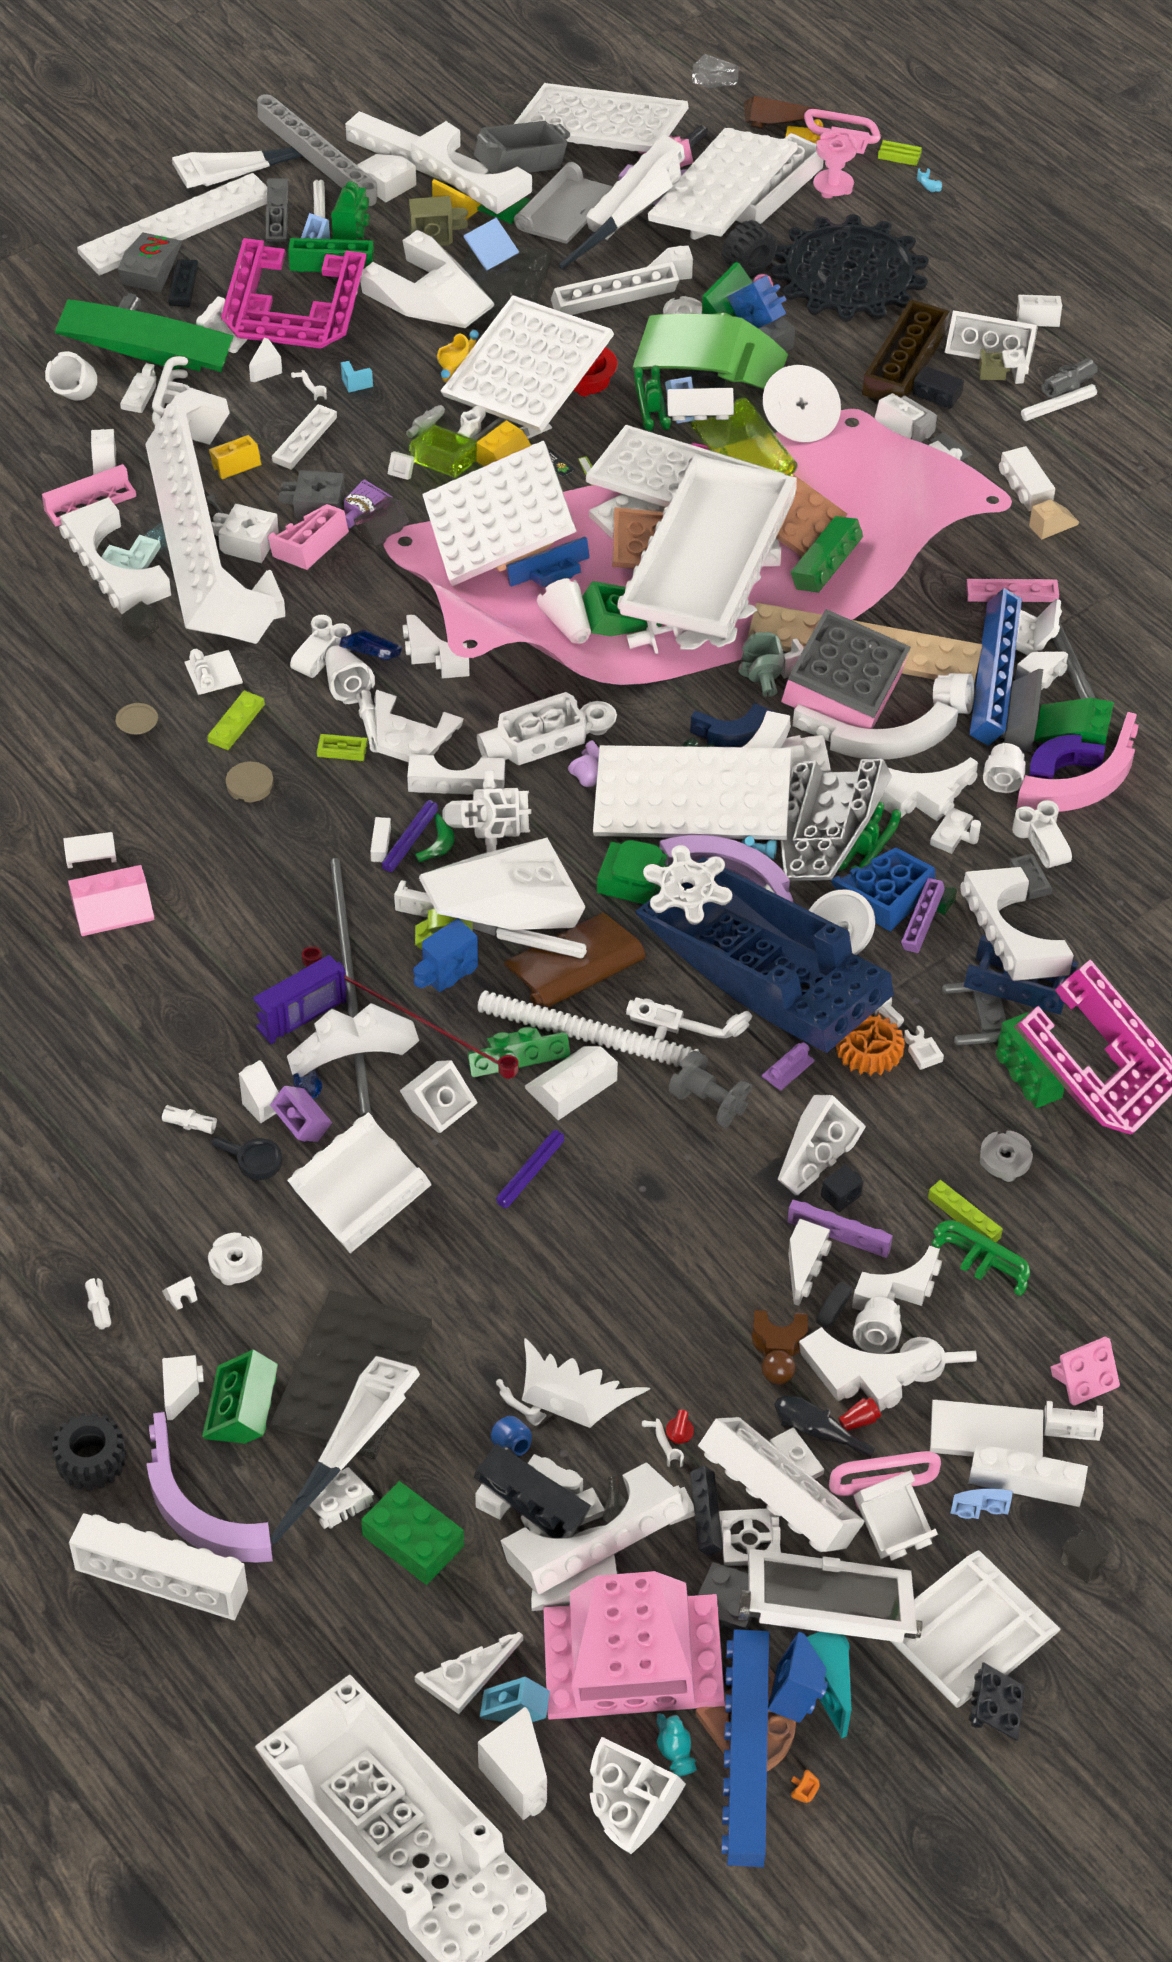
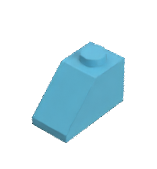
M527 1677L486 1689L483 1694L480 1717L485 1720L505 1722L526 1707L532 1722L544 1719L547 1715L550 1691Z

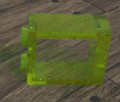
M433 424L411 441L409 451L411 452L410 456L415 457V463L457 478L477 461L478 441Z

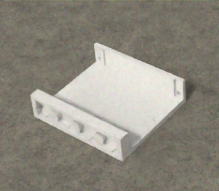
M369 1112L365 1116L358 1118L346 1132L335 1137L328 1147L316 1153L309 1163L303 1168L297 1169L292 1177L288 1179L296 1193L349 1253L353 1252L432 1185L424 1172L408 1159L377 1125Z

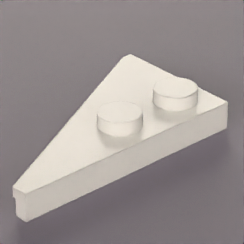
M520 1632L513 1635L509 1634L500 1638L498 1643L483 1649L481 1646L460 1655L455 1660L443 1662L440 1668L426 1674L422 1671L415 1676V1682L456 1713L460 1714L523 1641V1635Z

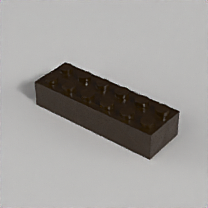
M910 299L864 374L862 395L876 400H880L892 393L900 398L903 396L908 397L913 390L915 378L924 366H927L948 331L950 311Z

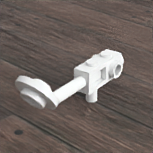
M635 998V1001L630 1000L626 1015H630L632 1021L656 1027L654 1040L660 1038L661 1042L664 1041L667 1031L678 1034L679 1028L717 1038L736 1037L748 1028V1022L752 1018L749 1011L739 1015L735 1014L726 1022L727 1025L724 1029L685 1019L683 1018V1011L674 1009L671 1005L665 1004L664 1006L654 1003L650 999L643 1000L640 998Z

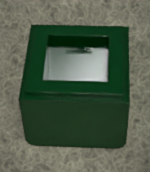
M945 887L936 912L942 915L947 913L956 900V888Z

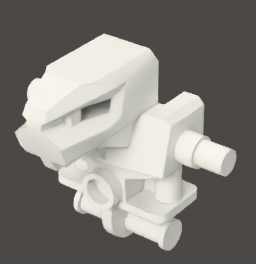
M493 770L484 771L483 789H476L474 791L473 800L451 801L443 809V819L446 824L453 828L474 827L475 836L477 838H485L487 853L496 851L497 838L503 836L516 837L520 835V832H530L528 814H531V809H528L529 791H518V788L495 789Z

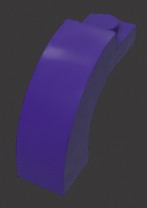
M1066 735L1053 738L1042 744L1034 753L1029 776L1053 779L1054 773L1058 769L1068 765L1098 768L1102 765L1105 745L1082 743V735Z

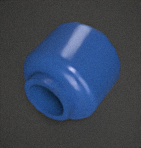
M507 1416L500 1419L494 1425L491 1431V1441L494 1446L498 1444L501 1447H508L518 1457L525 1454L530 1448L532 1433L520 1419L515 1416Z

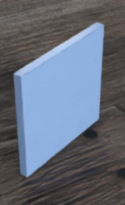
M497 218L463 236L486 271L519 253Z

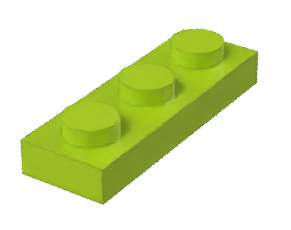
M244 690L208 734V742L229 750L265 705L264 698Z

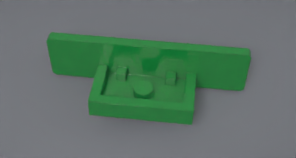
M531 1027L521 1028L518 1032L510 1034L505 1032L497 1033L494 1037L487 1038L488 1048L480 1050L497 1060L505 1055L515 1056L519 1061V1068L570 1056L569 1040L566 1032L542 1037L536 1028L533 1029ZM474 1051L468 1053L472 1077L498 1072V1064Z

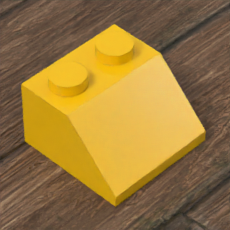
M506 420L477 442V462L485 467L530 447L531 443L523 430Z

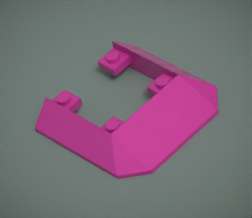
M243 238L221 314V320L237 338L263 341L264 338H267L270 342L323 348L347 334L367 257L366 253L346 251L345 256L325 255L322 275L339 277L332 303L313 301L310 315L307 317L270 312L273 302L272 296L256 294L263 268L282 270L286 255L285 249L265 247L263 240Z
M1089 960L1064 980L1055 991L1070 1009L1077 1005L1109 1043L1105 1051L1120 1068L1104 1084L1089 1066L1083 1070L1078 1066L1050 1032L1055 1025L1039 1006L1013 1027L1082 1109L1102 1126L1131 1135L1172 1094V1056L1095 964Z

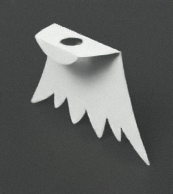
M526 1338L524 1339L526 1378L522 1401L591 1428L598 1420L616 1407L650 1390V1388L646 1387L616 1390L619 1381L600 1385L602 1370L596 1369L579 1375L578 1365L573 1358L557 1368L552 1354H549L544 1361L536 1348Z

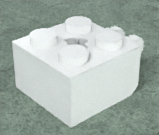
M235 504L229 515L216 513L213 517L214 522H211L213 533L219 537V547L224 554L259 563L263 562L270 550L268 535L273 532L275 535L279 534L277 514L240 504Z

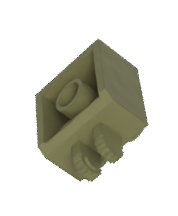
M450 196L409 199L410 235L419 230L432 237L440 246L450 245L453 242L452 230L468 227V221L464 219L468 215V211L461 207L452 208Z

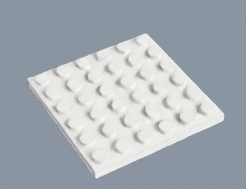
M512 296L442 388L441 393L449 399L471 407L481 406L490 414L542 432L608 344L614 333L610 328Z
M544 441L533 444L526 449L422 494L446 573L452 586L577 532Z

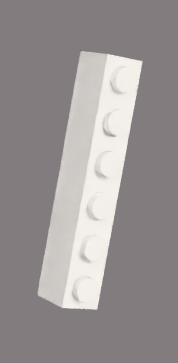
M665 134L659 140H656L651 149L643 154L633 167L629 168L626 175L615 183L608 194H605L600 202L589 210L586 215L588 228L596 232L635 190L655 162L671 149L678 153L680 164L685 159L683 145ZM614 232L605 239L608 240L614 234Z
M672 261L554 288L551 302L554 310L573 315L674 292L679 278Z

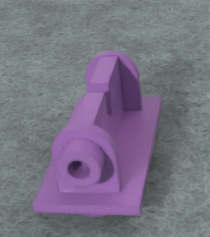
M804 1042L796 1044L771 1066L762 1077L780 1091L783 1090L814 1062V1059L808 1055L809 1046Z

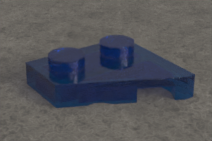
M366 630L342 637L339 644L342 648L373 655L382 660H390L400 656L402 650L401 646Z

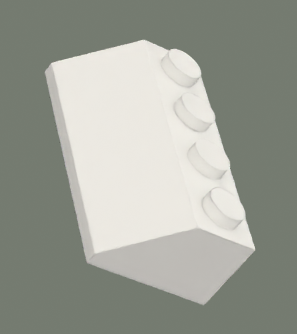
M953 310L945 353L979 359L981 349H985V353H1002L1003 350L1023 349L1029 366L1038 327L1033 324Z

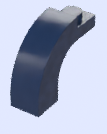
M754 703L748 713L742 718L733 721H723L695 710L691 716L690 733L707 739V747L742 748L757 733L763 723L766 712L775 711Z

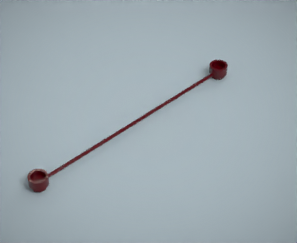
M307 947L302 951V962L306 967L322 959V952L317 947ZM344 975L345 980L498 1064V1072L502 1077L511 1079L518 1073L519 1061L515 1056L505 1055L497 1060Z

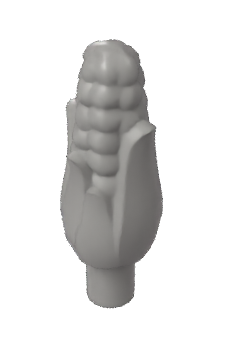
M438 405L429 411L426 410L423 415L413 421L412 427L406 431L407 436L413 438L416 434L423 435L444 414L445 408L442 405Z

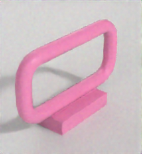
M809 109L804 114L807 127L817 135L830 131H840L842 135L847 137L848 134L852 135L857 141L856 153L864 154L868 143H877L881 138L877 125L865 117L818 109ZM813 117L863 125L870 129L872 136L868 132L831 127V129L819 127L814 123Z
M922 1451L843 1463L833 1469L830 1475L829 1488L835 1495H855L860 1490L905 1472L852 1479V1483L847 1485L840 1484L843 1476L850 1473L919 1463H929V1468L924 1473L913 1475L915 1481L911 1485L927 1484L938 1476L941 1459L934 1452Z

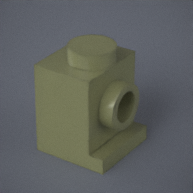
M981 349L978 365L980 380H1005L1006 372H1010L1011 368L1004 366L1002 353H985V349Z

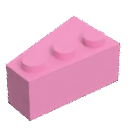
M326 504L305 515L302 522L294 526L292 523L285 526V531L277 535L274 532L268 535L272 556L303 569H309L349 532L344 510Z

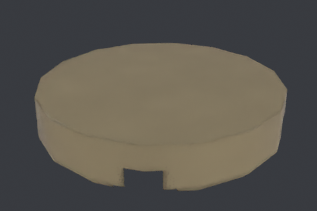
M251 761L239 763L232 767L227 773L225 780L228 793L236 800L238 798L244 799V802L262 800L270 794V790L274 785L271 770L266 765Z

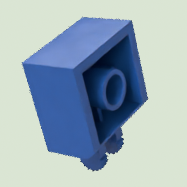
M767 275L727 296L737 317L745 319L757 328L771 323L786 314L781 304L786 301L785 296H777L776 291L780 289L779 284L772 286Z
M459 918L423 940V961L414 966V985L424 988L431 984L438 992H441L445 988L453 986L456 981L465 975L473 973L478 967L477 935Z

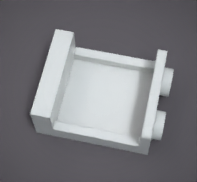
M911 1470L860 1490L854 1495L880 1559L890 1556L891 1560L907 1554L905 1549L914 1545L916 1550L932 1544L931 1538L938 1535L936 1529H930L911 1484L915 1479Z

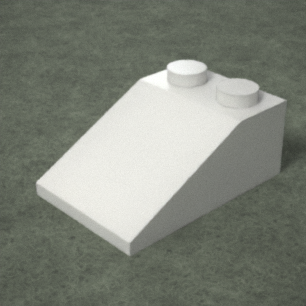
M375 154L357 164L359 168L377 182V197L384 202H388L416 186V165L403 156Z

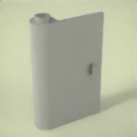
M568 162L515 215L514 223L523 232L567 244L587 224L586 215L589 210L594 208L613 186L584 179L579 165L574 162Z

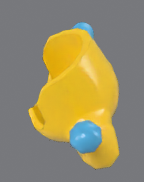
M476 330L470 332L469 341L466 336L460 333L455 335L452 343L439 348L437 361L443 368L441 377L444 382H448L476 345V339L479 336Z

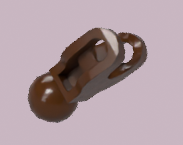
M755 1310L752 1344L764 1355L761 1364L763 1376L770 1383L776 1385L786 1384L793 1378L796 1371L793 1357L800 1353L799 1341L807 1337L808 1314L796 1312L794 1320L790 1325L779 1327L769 1321L768 1311Z

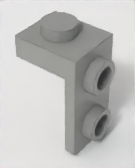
M903 396L901 399L926 413L913 426L912 440L922 442L935 432L937 415L910 398Z

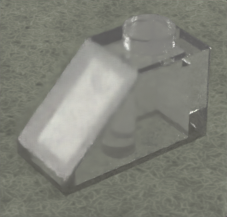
M704 54L693 65L692 82L707 88L736 85L738 83L739 66Z

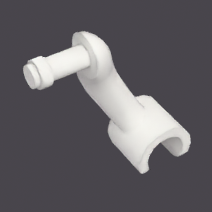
M304 370L300 373H291L293 378H303L305 386L314 394V400H317L318 396H323L327 400L326 388L324 386L315 387Z
M501 1379L496 1381L504 1401L523 1413L531 1424L536 1426L547 1416L545 1413L540 1412L541 1408L533 1406L530 1409L516 1400L510 1389L504 1386Z
M656 1419V1422L642 1421L643 1427H656L657 1439L667 1455V1466L670 1467L671 1460L677 1459L680 1461V1468L683 1467L684 1455L681 1450L672 1449L659 1419Z

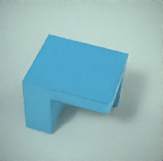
M349 361L341 363L342 381L348 393L373 387L371 368L354 371Z

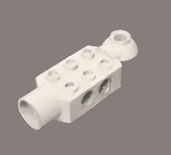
M564 692L501 713L499 715L498 728L477 734V743L483 758H505V760L509 759L515 764L521 765L584 744L586 734L588 733L593 735L606 733L615 723L617 714L612 705L602 701L589 702L579 710L574 696Z

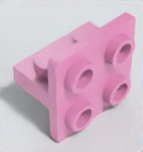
M1107 1337L1062 1354L1060 1356L1061 1363L1051 1366L1052 1376L1066 1385L1069 1401L1074 1406L1120 1386L1111 1342Z

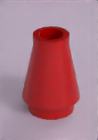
M871 1397L868 1399L862 1398L845 1414L838 1417V1421L844 1429L849 1431L876 1423V1419L881 1417V1413Z

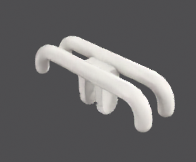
M172 357L164 365L152 402L154 410L152 421L154 425L164 415L165 403L170 404L176 395L190 389L188 385L172 382L175 378H186L188 376L185 370H172L176 365H187L188 359L185 357Z

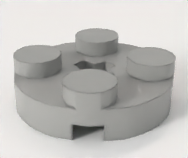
M997 1131L989 1134L983 1140L979 1162L990 1174L1002 1178L1006 1182H1011L1029 1170L1033 1153L1029 1141L1021 1134L1014 1131L998 1134ZM1000 1152L1004 1154L1010 1152L1011 1156L1010 1158H1005Z

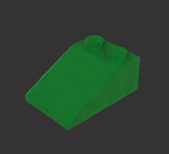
M596 581L591 582L582 595L591 633L616 636L647 630V620L621 615L620 609L617 607L620 596H624L626 587ZM660 623L656 624L658 627L662 626Z
M1084 698L1043 704L1040 708L1034 741L1045 743L1060 736L1082 735V743L1105 745L1114 702L1096 698Z

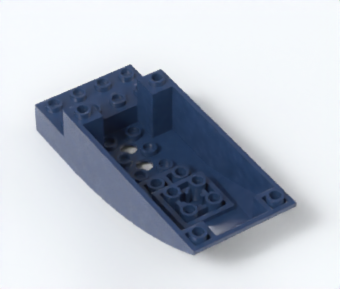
M702 857L697 863H704L708 859ZM726 868L714 877V881L718 886L728 888L732 892V899L726 905H719L713 902L703 904L704 918L696 925L688 922L685 917V911L679 907H670L662 913H656L650 906L651 899L636 910V914L650 929L712 983L759 1016L825 1053H828L894 995L891 973L853 954L848 930ZM688 882L681 884L685 891L694 887ZM807 984L810 988L809 990H801L800 985Z

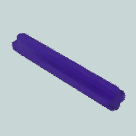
M428 800L382 861L383 870L388 872L395 870L438 811L436 802Z
M553 1130L496 1197V1203L499 1206L508 1208L564 1142V1134L562 1132Z

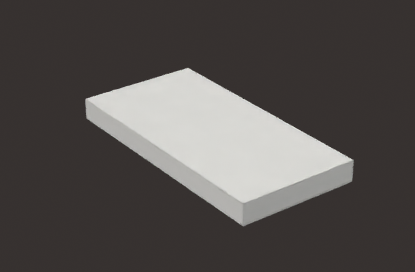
M933 1400L930 1452L973 1457L976 1443L1043 1457V1410Z

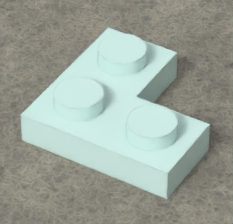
M139 535L130 551L109 545L101 558L114 566L124 569H147L161 547L160 541Z

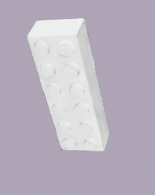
M790 133L785 139L796 142L797 150L746 207L736 221L743 223L744 221L753 220L761 224L823 168L824 161L816 152L817 144Z
M740 1417L715 1419L698 1445L705 1451L704 1456L708 1460L716 1464L719 1463L724 1467L727 1476L735 1481L742 1482L746 1486V1491L751 1496L758 1499L761 1498L768 1504L767 1509L770 1512L785 1518L789 1522L788 1526L798 1534L803 1533L810 1539V1545L820 1552L846 1549L865 1522Z
M83 1513L69 1541L75 1570L234 1621L248 1592L244 1563H241L238 1559L230 1556L225 1558L215 1555L206 1548L196 1549L187 1546L186 1543L180 1540H167L151 1531L145 1533L134 1529L126 1523L116 1524L100 1515L91 1516Z

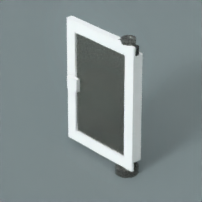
M749 1549L748 1591H741L738 1620L747 1621L748 1617L751 1616L760 1618L759 1623L902 1643L904 1638H921L923 1622L916 1620L911 1571L844 1562L838 1558L824 1556L823 1558Z

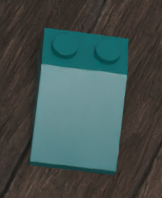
M819 1631L807 1637L826 1667L824 1681L828 1682L823 1698L818 1699L840 1737L844 1738L847 1736L851 1715L850 1646L844 1634Z

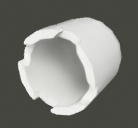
M69 351L60 352L59 356L55 357L53 361L48 362L45 370L46 381L57 394L78 401L90 397L95 391L97 374L94 368L77 354Z

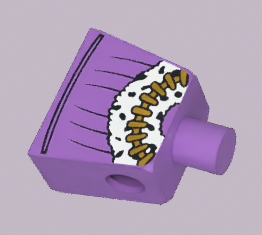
M364 479L344 500V511L348 528L357 524L365 530H370L396 515L395 498Z

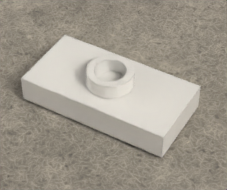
M791 1428L770 1439V1443L813 1479L824 1474V1468L795 1428Z

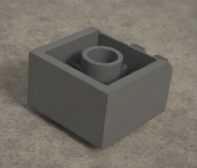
M300 470L297 482H282L280 487L282 492L279 493L278 499L284 504L293 505L294 517L299 521H303L305 515L326 504L342 509L345 495L344 473Z

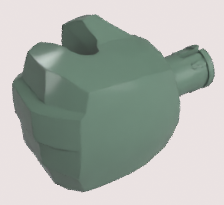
M770 632L755 633L749 636L742 646L743 654L741 659L747 662L740 664L738 672L744 677H749L753 682L761 683L763 696L767 697L768 692V697H771L778 692L774 679L783 670V648L779 637Z

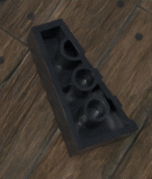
M498 1444L495 1445L476 1469L473 1477L552 1538H571L585 1520L591 1507L590 1504L545 1476L530 1464L519 1459L511 1449L505 1446L501 1447Z

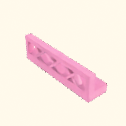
M122 464L43 493L42 499L44 511L56 527L61 525V518L56 517L54 513L75 511L80 509L75 508L76 505L86 504L88 506L98 502L95 499L100 496L109 497L115 505L136 497V491L129 483L127 469ZM124 487L127 489V492L122 494L116 493V490Z

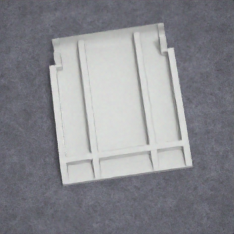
M978 1550L963 1559L914 1599L917 1634L905 1633L903 1643L890 1642L958 1708L972 1697L975 1683L974 1675L978 1673V1669H981L983 1662L1008 1675L1056 1635L1060 1628ZM900 1611L897 1613L895 1621L901 1622Z

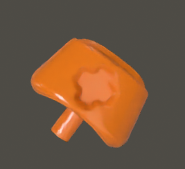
M809 1770L803 1772L801 1780L794 1776L791 1782L796 1784L797 1787L791 1792V1797L804 1803L810 1802L819 1789V1779Z

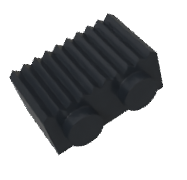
M924 366L914 380L913 395L951 409L962 395L964 380Z

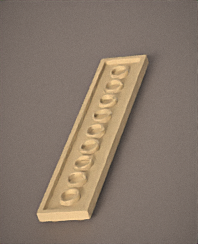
M756 602L755 608L757 611L753 614L748 638L755 633L770 632L779 637L785 652H791L792 640L796 638L804 648L822 615ZM854 621L911 647L902 674L934 680L938 678V675H949V673L972 674L975 683L982 644Z

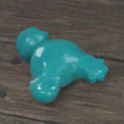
M657 1713L656 1722L659 1731L657 1745L662 1755L672 1763L670 1771H673V1774L678 1777L697 1771L696 1759L690 1757V1732L683 1727V1722L679 1716L674 1715L666 1718L664 1714Z

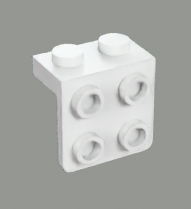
M217 297L213 303L209 304L206 311L197 318L196 325L233 335V342L229 352L235 353L247 339L237 338L221 320L225 299Z
M1056 598L1037 618L1023 610L1020 611L1016 650L1026 655H1029L1031 652L1042 651L1051 637L1054 638L1058 634L1060 629L1058 625L1059 617L1062 613L1060 609L1061 600Z

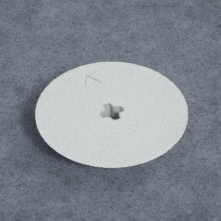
M804 365L784 367L772 375L764 389L763 406L769 422L780 434L791 440L799 442L820 440L827 436L838 423L841 403L837 389L826 375L812 367Z

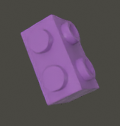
M284 1086L270 1104L295 1137L304 1142H318L332 1124L331 1120L304 1088Z

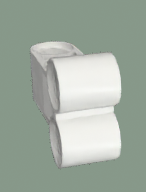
M317 615L312 619V634L291 659L290 666L292 669L311 678L315 677L326 665L325 654L329 648L338 645L344 647L349 652L352 649L350 627L343 623L333 626L331 618L327 615Z
M1049 800L1040 802L1037 810L1027 806L1018 808L1012 828L1013 833L1017 837L1030 840L1046 868L1065 864L1072 860L1070 847L1056 824L1059 812L1058 805Z

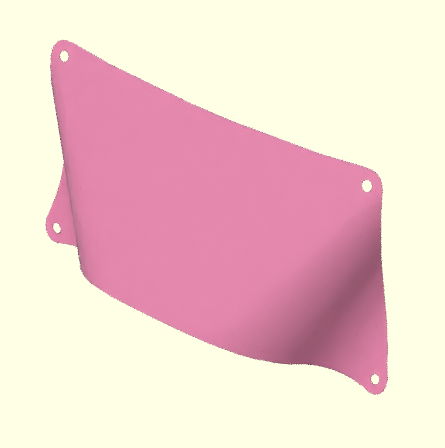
M859 409L841 410L835 428L827 436L817 441H794L776 432L713 451L784 473L787 476H797L848 513L846 517L858 519L864 537L819 593L796 590L791 570L802 557L779 541V547H781L780 566H762L759 573L761 579L753 585L747 598L749 600L748 604L754 607L757 602L821 615L827 609L853 620L875 605L897 584L908 570L917 553L941 529L970 515L1005 511L1012 503L1010 496L1004 490L969 465L934 447L893 432L871 415ZM848 418H855L859 421V425L849 427L845 424V421ZM597 485L563 492L577 532L556 540L546 550L585 536L588 541L590 558L578 562L581 567V573L569 579L570 582L577 581L582 595L592 581L626 587L627 582L633 578L634 569L612 567L613 540L589 517L590 509L622 493ZM995 496L999 499V502L990 504L986 501V498ZM431 521L396 528L387 533L383 541L386 552L395 563L433 586L444 616L448 646L454 654L460 657L474 658L507 643L527 642L581 676L603 683L618 685L644 684L668 680L742 660V646L748 638L753 614L747 618L737 619L735 627L738 629L736 639L722 647L712 645L707 640L696 649H680L681 645L675 640L676 636L673 630L654 635L658 654H655L654 647L650 644L630 649L627 634L605 636L591 633L588 640L584 643H572L539 608L536 602L538 595L541 593L543 596L547 591L546 587H541L533 580L511 587L509 585L507 569L498 571L493 568L452 586L446 573ZM407 536L412 539V544L401 546L398 544V540L401 537ZM470 639L478 643L476 647L470 649L463 646V642Z

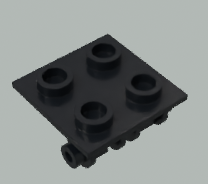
M983 1662L981 1669H978V1673L974 1675L975 1683L974 1690L972 1691L973 1698L971 1699L973 1706L969 1715L971 1726L982 1728L983 1724L986 1723L1018 1741L1025 1686Z

